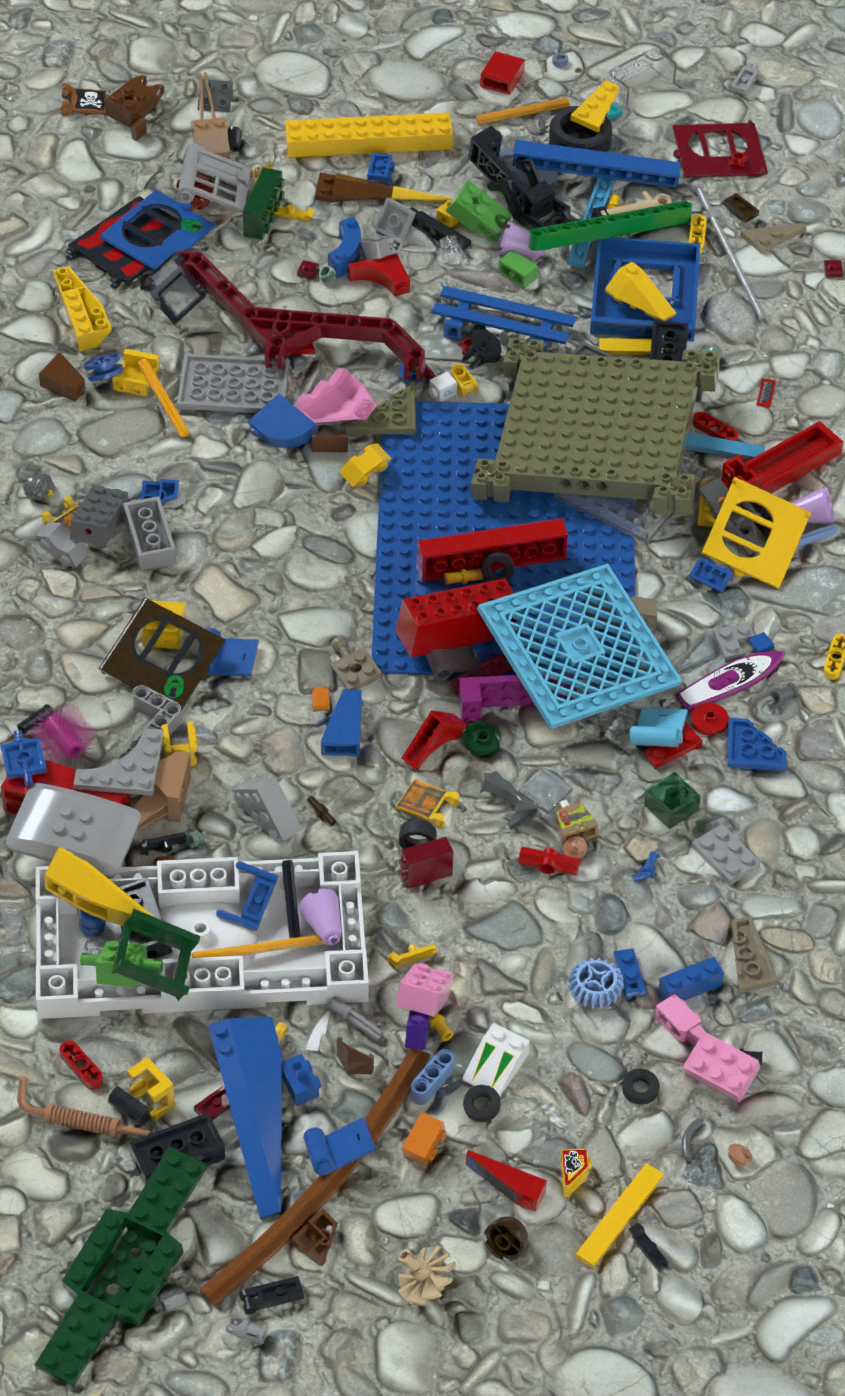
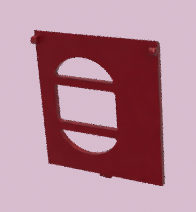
M751 119L748 120V123L672 125L677 145L673 156L680 158L684 178L762 176L768 174L756 126ZM704 133H726L731 156L710 157ZM731 133L740 136L746 143L747 148L744 154L748 160L745 161L743 167L729 164L732 154L736 152ZM695 134L699 136L704 156L698 155L689 146L688 141Z

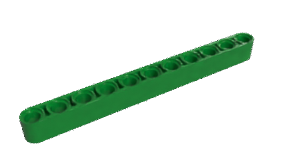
M687 201L531 229L529 232L528 248L533 251H542L689 223L691 221L692 204Z

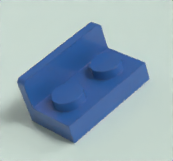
M372 153L367 180L384 181V184L392 183V172L395 171V162L392 160V154Z
M699 557L689 578L723 593L728 582L732 581L734 576L731 572L732 570L723 565L721 567L717 566L713 560L709 558L704 560Z

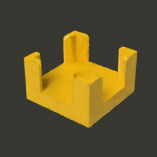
M146 1057L127 1070L129 1078H135L139 1074L142 1075V1079L129 1088V1094L139 1099L148 1092L154 1103L159 1101L161 1105L150 1112L151 1117L156 1121L175 1108L174 1084Z

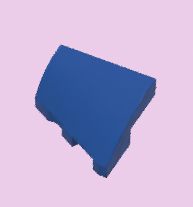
M179 480L143 481L140 500L159 496L161 504L177 499Z

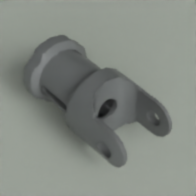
M789 682L785 687L768 692L762 698L773 697L776 704L771 706L770 710L785 704V701L790 698H797L799 694L795 684Z

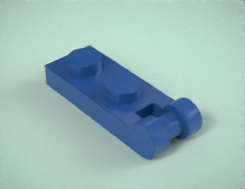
M634 948L614 951L613 957L616 968H620L623 975L625 999H632L634 996L646 997V987L643 984Z

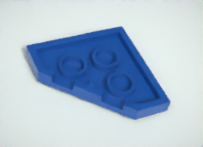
M729 718L727 767L786 771V751L782 747L778 748L773 743V740L763 731L757 730L753 726L754 723L749 719Z

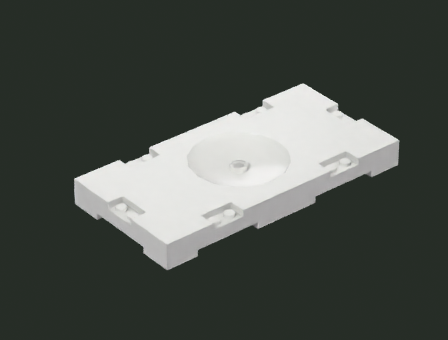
M358 851L318 853V858L243 861L246 864L279 876L257 932L216 916L217 910L221 909L241 917L257 877L236 868L238 857L157 861V866L121 867L116 876L107 877L118 887L148 877L162 920L200 936L199 944L191 951L184 985L189 986V992L179 1001L172 995L140 982L137 987L97 984L96 966H81L80 956L82 952L99 954L107 941L119 942L122 931L121 926L106 921L105 930L101 935L97 937L84 935L79 928L80 909L46 890L45 873L49 866L36 867V1005L38 1019L100 1016V1011L142 1009V1014L260 1008L266 1007V1002L307 1000V1005L331 1004L336 997L344 1003L369 1002V980ZM284 860L293 861L300 937L317 935L301 915L299 905L302 899L311 892L312 895L318 893L319 889H330L339 898L342 938L335 945L321 944L243 956L192 958V952L290 939L282 872V861ZM172 947L173 953L157 958V960L162 959L164 965L162 973H155L174 980L180 950Z

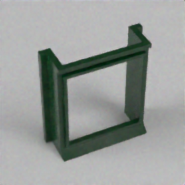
M133 908L130 916L123 923L112 973H118L172 995L179 1001L189 992V986L184 985L191 951L199 944L200 936ZM131 930L180 950L174 980L124 960Z

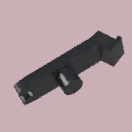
M181 832L152 839H143L142 846H140V855L148 856L150 850L163 848L165 852H170L173 849V845L187 842L186 833Z
M638 1223L629 1228L632 1239L658 1272L662 1271L660 1265L668 1268L667 1260L658 1250L656 1243L652 1242L647 1236L644 1227Z

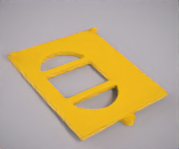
M734 477L701 554L734 568L733 573L737 578H742L746 574L779 589L807 521L811 517V512ZM741 502L757 503L770 513L773 522L736 505ZM731 512H735L771 529L764 548L724 530ZM722 537L760 555L753 558L739 557L728 550Z

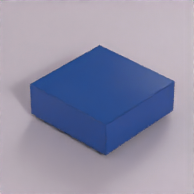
M765 632L748 638V644L756 653L774 649V643Z

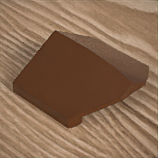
M338 1037L337 1057L346 1073L372 1075L374 1072V1055H366L342 1042V1038Z

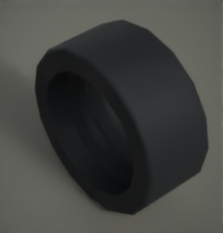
M423 820L407 821L400 827L399 845L402 849L436 840L437 830L432 824ZM420 835L425 837L426 839H415L410 836Z

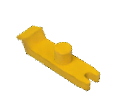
M290 204L287 207L280 206L279 211L275 212V214L309 222L315 210L311 208L308 211L295 209L293 204Z
M412 944L408 947L409 952L398 955L392 952L388 955V964L391 963L394 967L398 968L437 954V947L433 944L418 949L416 944Z

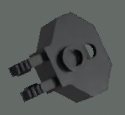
M475 329L471 333L470 350L461 360L467 362L474 356L476 359L470 365L472 369H475L480 363H496L501 358L500 354L502 353L500 340L488 330Z

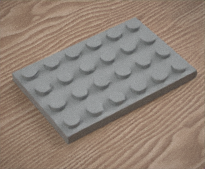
M184 354L177 409L258 413L278 393L286 398L290 360H285L282 370L278 369L277 359H272L271 364L273 366L270 369L266 368L264 358Z

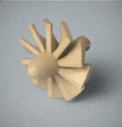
M436 1246L432 1250L427 1261H425L426 1247L422 1248L418 1258L408 1249L403 1250L399 1254L400 1257L398 1259L406 1266L405 1274H399L401 1289L398 1291L411 1305L414 1303L425 1306L427 1300L441 1297L444 1286L453 1281L452 1277L440 1276L443 1272H450L456 1266L455 1261L444 1267H440L446 1258L450 1257V1253L446 1251L442 1257L435 1260L441 1246Z

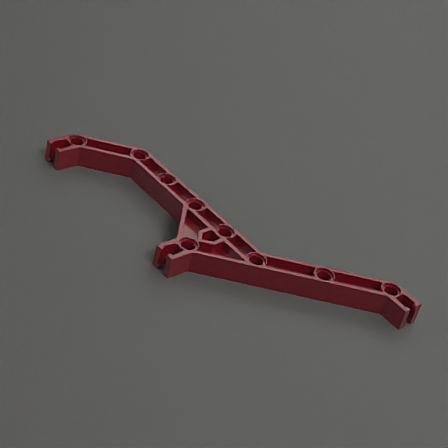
M177 251L176 254L180 253L185 258L186 267L191 276L198 280L208 293L265 350L266 368H272L273 364H271V361L275 358L277 359L278 369L283 370L288 355L320 338L384 343L404 363L405 380L410 381L412 378L410 372L415 370L417 381L422 382L426 367L425 350L395 320L380 317L255 307L202 253Z

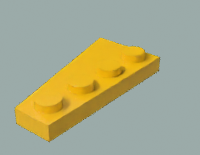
M605 80L571 114L570 120L599 132L601 124L605 121L606 114L609 113L610 107L619 93L620 86Z

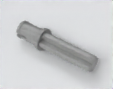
M338 997L331 1002L330 1009L342 1016L344 1021H350L374 1040L379 1041L384 1035L381 1029L354 1011L355 1008L353 1006H348Z

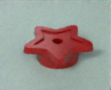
M471 338L464 339L462 343H458V346L462 348L463 355L470 350Z

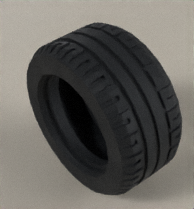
M579 106L565 108L552 118L549 130V144L602 152L610 151L612 124L607 116H605V121L601 124L599 132L570 120L571 114ZM586 133L593 137L577 139L570 137L568 134Z

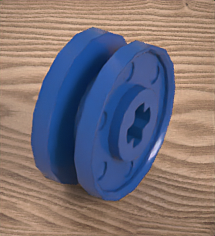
M109 353L86 361L84 363L85 369L93 370L87 374L88 380H103L124 371L122 364H115L120 360V355L118 353Z

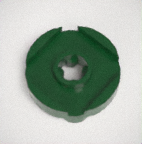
M474 721L463 732V744L470 751V754L476 757L497 752L501 744V731L495 724L493 726L487 724V721ZM479 736H482L483 738H486V739L480 740V739H479Z

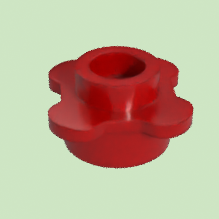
M735 152L732 154L729 164L743 167L748 158L742 152Z

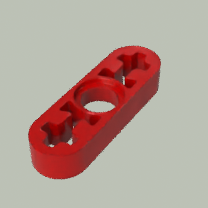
M705 412L694 414L693 426L711 437L738 441L737 430ZM712 427H718V428H720V430L715 431V430H712L711 428H712Z
M64 1041L59 1047L61 1059L88 1089L95 1090L100 1088L103 1084V1075L99 1068L74 1041ZM67 1049H68L69 1051H72V1050H73V1056H74V1057L72 1058L71 1053H70V1052H65V1050H67ZM81 1061L87 1063L84 1068H77L75 1066ZM89 1072H90V1075H91L93 1078H97L96 1081H94L93 1079L90 1080V1077H89V1074H88Z

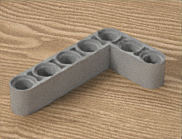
M144 685L136 686L133 689L134 708L153 718L144 728L161 729L162 725L167 724L170 736L182 722L180 704ZM143 730L123 750L118 760L133 750L139 742Z

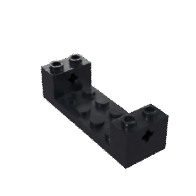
M491 125L471 137L468 159L490 182H498L501 178H510L513 181L512 187L522 211L537 220L552 212L555 197L553 186L544 180L528 189V186L518 179L517 175L507 167L506 163L498 158L502 135Z

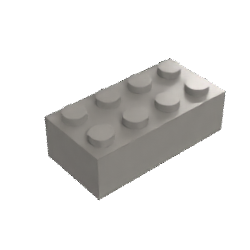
M160 497L123 503L124 519L140 571L176 564V549Z

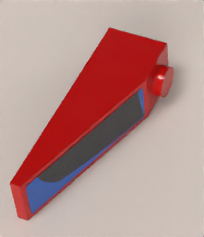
M467 1151L466 1165L515 1204L520 1205L526 1210L537 1211L546 1193L547 1180L473 1151Z

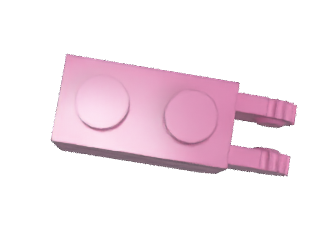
M676 994L656 1005L654 1018L678 1042L685 1043L689 1041L695 1047L701 1035L705 1032L701 1027L702 1021L700 1016L693 1012L687 1006V1003Z

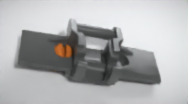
M720 478L698 488L712 507V517L715 520L729 491ZM741 502L745 510L762 517L749 502ZM731 512L724 528L725 531L760 547H765L767 542L754 524L755 521ZM746 528L749 533L742 534L739 529ZM740 545L748 556L755 553L754 551Z

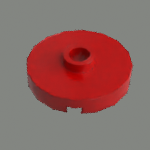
M701 703L692 710L690 722L698 733L706 736H715L717 733L721 734L727 729L729 715L724 707L716 703Z

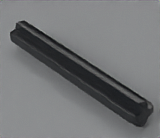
M284 860L282 861L289 938L300 937V925L293 861Z

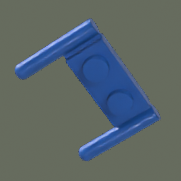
M238 861L236 863L237 869L257 877L241 917L221 909L217 910L216 916L257 932L279 876Z

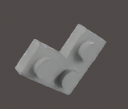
M749 622L713 629L714 639L724 661L742 658L743 652L739 643L748 642V638L755 636Z

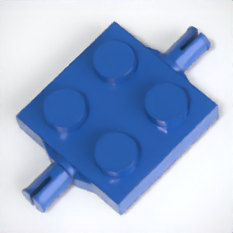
M16 730L14 731L15 741L0 745L7 780L24 777L25 786H29V783L32 786V775L47 773L40 738L23 739L22 731L18 730L17 733Z

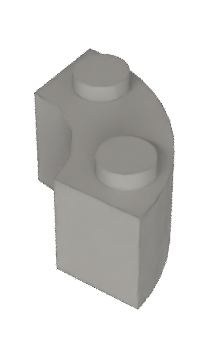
M49 522L35 535L39 541V546L59 560L64 566L77 567L89 555L84 542L70 540V533L64 528L62 523Z

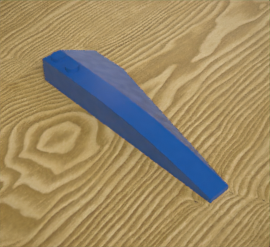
M272 1017L230 1018L208 1024L260 1219L281 1214L282 1051Z

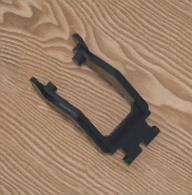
M525 159L515 162V167L522 169L526 173L531 188L541 183L533 160ZM501 178L498 182L487 184L488 190L503 192L513 219L529 229L550 226L552 219L556 216L564 217L568 222L579 220L570 218L571 206L554 197L552 210L557 213L542 223L522 211L512 187L513 181L510 178Z

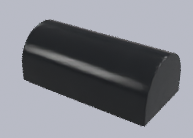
M116 1086L109 1095L108 1103L140 1126H144L151 1119L149 1107L119 1086Z

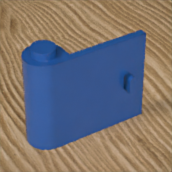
M206 628L208 631L221 637V634L218 630L214 628ZM224 638L226 642L207 670L208 675L251 676L259 639ZM200 645L198 648L195 663L198 660L200 654Z
M364 1117L328 1135H325L320 1128L313 1127L308 1129L303 1136L314 1172L318 1175L329 1174L376 1151Z

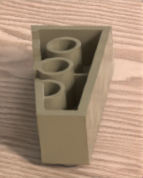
M592 592L593 596L602 598V595ZM632 596L630 598L649 629H656V600ZM581 599V603L585 604L586 600ZM592 602L588 603V605L595 608H598L599 606ZM601 607V610L611 613V609ZM585 612L586 616L595 618L594 614ZM599 616L597 618V620H600L602 622H608V620ZM613 621L610 622V625L620 628L621 624Z

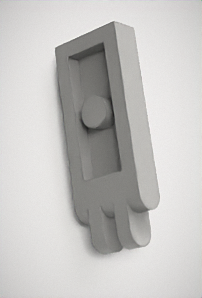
M749 63L748 66L744 65L732 83L730 91L746 95L759 75V65H755L754 68H752L753 63Z

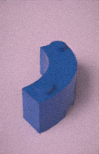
M354 216L339 221V238L342 243L334 251L328 253V266L336 271V279L347 274L348 264L358 262L360 258L361 229Z

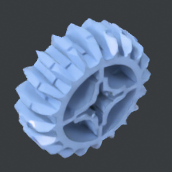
M591 957L589 961L583 959L581 964L577 963L575 968H572L568 980L572 998H576L577 1003L583 1002L584 1007L588 1004L591 1005L592 1009L595 1006H599L601 1009L604 1004L609 1007L611 1002L616 1003L624 987L620 968H616L615 963L609 964L608 959L601 961L600 957L597 960H593ZM584 977H587L584 982H580ZM611 983L612 985L608 989H606L605 987H607V985Z

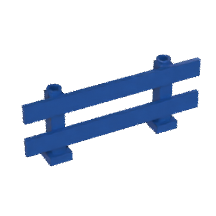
M448 286L443 287L440 297L460 301L458 306L454 307L435 303L432 314L452 318L451 320L446 319L444 323V337L461 340L463 324L466 321L535 337V339L530 340H544L545 352L547 341L566 345L569 338V333L553 330L555 324L573 327L577 320V316ZM474 304L543 321L541 326H535L471 311L470 309Z

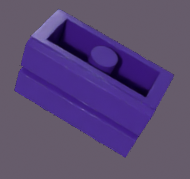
M413 1010L409 1011L405 1038L406 1048L426 1049L430 1015Z

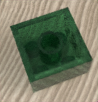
M673 772L645 790L644 806L668 829H671L699 811L701 795L676 772Z

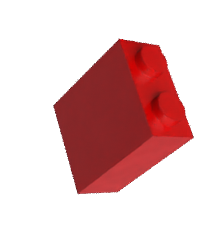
M495 51L481 73L480 87L511 95L525 72V59Z

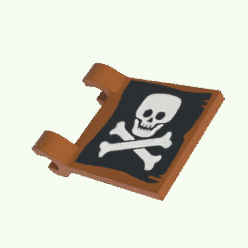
M62 84V90H66L62 91V97L68 98L71 96V103L62 101V115H68L72 112L106 114V90L73 88L69 84Z

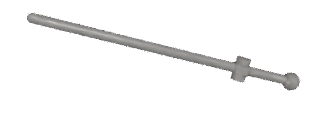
M695 180L691 184V190L698 194L705 209L701 214L706 217L707 221L709 220L712 223L759 320L763 322L765 321V315L717 218L721 217L718 207L713 208L710 206L703 191V182Z

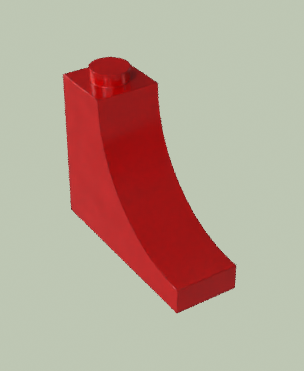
M397 253L379 259H369L348 264V278L350 281L365 280L378 283L387 288L393 296L410 293V279Z
M431 710L401 759L412 768L419 770L424 761L437 748L449 741L458 740L467 724L454 713Z

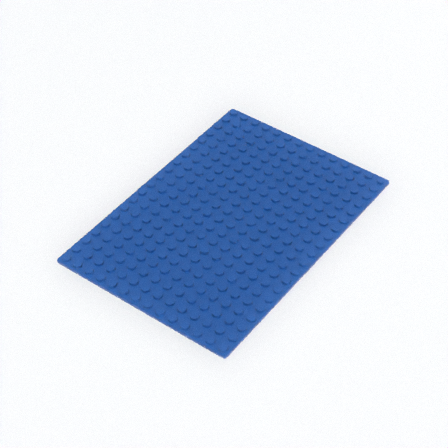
M415 401L416 434H382L381 447L391 457V460L388 462V467L383 472H380L371 658L382 673L433 675L426 656L421 655L410 658L396 633L402 600L487 582L484 577L483 580L468 581L467 584L453 583L446 585L444 579L422 582L417 567L419 540L563 518L568 532L566 559L515 567L514 574L508 581L512 591L518 593L609 564L630 598L635 596L633 499L511 490L509 502L494 501V497H488L487 501L473 500L471 481L473 474H475L477 459H493L495 461L510 404ZM505 569L495 570L492 572L494 574H501L504 572ZM576 597V601L581 602V598ZM560 602L559 606L565 607L567 609L570 608V605L564 604L562 602ZM544 607L543 611L550 614L554 613L553 610ZM572 608L573 611L580 613V609ZM531 613L527 614L528 617L537 620L538 616ZM556 613V616L566 619V615ZM569 617V621L579 623V620ZM540 618L539 620L541 622L550 624V620L544 618ZM517 620L516 624L521 625L522 621ZM553 622L552 626L560 629L563 628V625ZM524 623L523 625L532 630L534 629V626ZM538 627L536 629V631L543 634H546L547 632L546 630H543ZM594 629L604 633V629ZM607 631V635L617 637V634ZM550 632L549 636L554 637L555 634ZM520 633V637L530 640L531 636ZM620 636L619 638L620 640L626 641L628 643L630 641V639L623 636ZM533 637L532 641L543 644L542 640ZM496 640L478 643L470 648V650L472 648L476 650L477 656H480L482 663L503 653ZM604 641L603 645L609 646L611 648H613L614 644H611L606 641ZM546 642L545 646L553 649L556 648V645L550 644L548 642ZM619 646L616 647L617 650L626 653L627 649ZM529 648L530 652L539 655L540 651ZM629 651L630 655L636 656V652ZM542 652L541 656L552 659V655ZM605 653V657L610 658V654ZM613 656V660L623 662V659ZM555 657L554 661L562 664L565 663V660ZM475 660L477 666L481 665L479 660ZM626 660V665L635 668V663ZM597 661L596 665L604 668L607 667V664L601 663L599 661ZM540 662L538 664L539 667H542L544 669L548 670L549 668L548 665L542 664ZM612 666L609 667V670L619 673L620 669ZM553 667L551 668V671H552V672H555V673H561V672H562L561 670H558V669H556V668H553ZM584 667L580 668L581 671L590 674L591 670ZM513 669V670L507 672L506 674H504V675H502V676L517 675V674L515 673V671H514V669ZM454 671L452 676H460L464 672ZM622 671V675L632 677L631 673ZM593 672L594 676L603 678V674ZM606 676L605 680L616 681V679Z

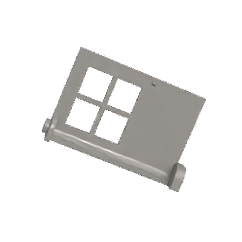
M198 144L188 145L183 155L184 163L175 200L182 203H190L196 194L243 213L251 168L207 151L205 147ZM197 171L214 177L215 183L213 184L196 177ZM219 180L237 186V192L218 186ZM195 181L213 187V194L194 187ZM217 189L236 196L235 202L217 196Z

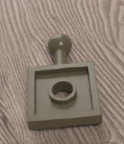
M336 637L332 640L333 650L340 652L343 658L331 663V667L346 690H358L383 677L382 672L364 646L349 653L346 649L347 644L344 638ZM354 668H361L357 673L352 672Z

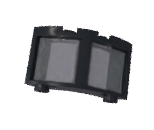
M176 252L172 253L144 280L145 286L151 288L148 292L154 301L159 300L161 303L160 309L174 325L207 295L205 293L206 289L200 283L197 284L189 273L185 258L180 253L176 254Z

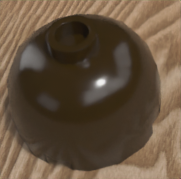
M511 1216L500 1217L494 1220L484 1232V1236L486 1235L487 1239L485 1242L486 1247L491 1254L501 1260L504 1259L503 1257L510 1259L509 1261L518 1259L528 1245L526 1227L518 1219Z

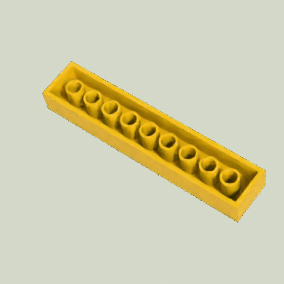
M450 112L285 120L288 158L451 150L453 146Z

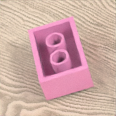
M423 963L414 964L399 983L395 1006L435 1017L449 998L454 974L449 973L445 969L436 970L429 968L428 965Z
M703 1032L683 1066L685 1074L739 1103L761 1068L759 1060L706 1032Z

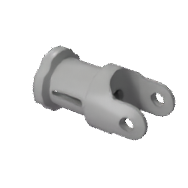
M236 1317L232 1318L230 1324L226 1326L227 1333L240 1339L248 1338L258 1341L261 1345L264 1343L268 1331V1325L260 1326L250 1323L248 1319Z

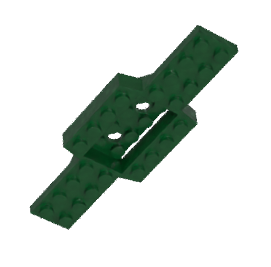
M169 1146L130 1211L127 1213L108 1208L105 1210L62 1279L63 1287L75 1297V1300L36 1361V1369L74 1387L103 1338L118 1321L140 1325L184 1252L182 1244L172 1237L170 1232L175 1220L206 1171V1163ZM127 1227V1232L125 1233L118 1247L114 1251L110 1260L106 1264L105 1268L102 1270V1273L98 1277L94 1286L91 1288L89 1294H87V1289L94 1280L95 1276L102 1267L111 1250L115 1246L124 1229ZM132 1248H140L142 1251L141 1255L137 1258L131 1257L129 1252ZM111 1284H117L119 1291L115 1294H109L107 1287Z

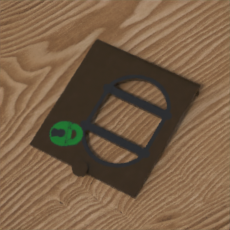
M144 598L98 670L102 674H108L132 688L139 685L147 686L180 704L182 711L200 681H204L208 677L207 670L223 647L226 639ZM162 621L142 653L138 655L135 641L140 630L151 622ZM171 624L190 635L168 670H164L145 659L166 626ZM197 639L200 645L198 660L187 671L174 674L191 644Z

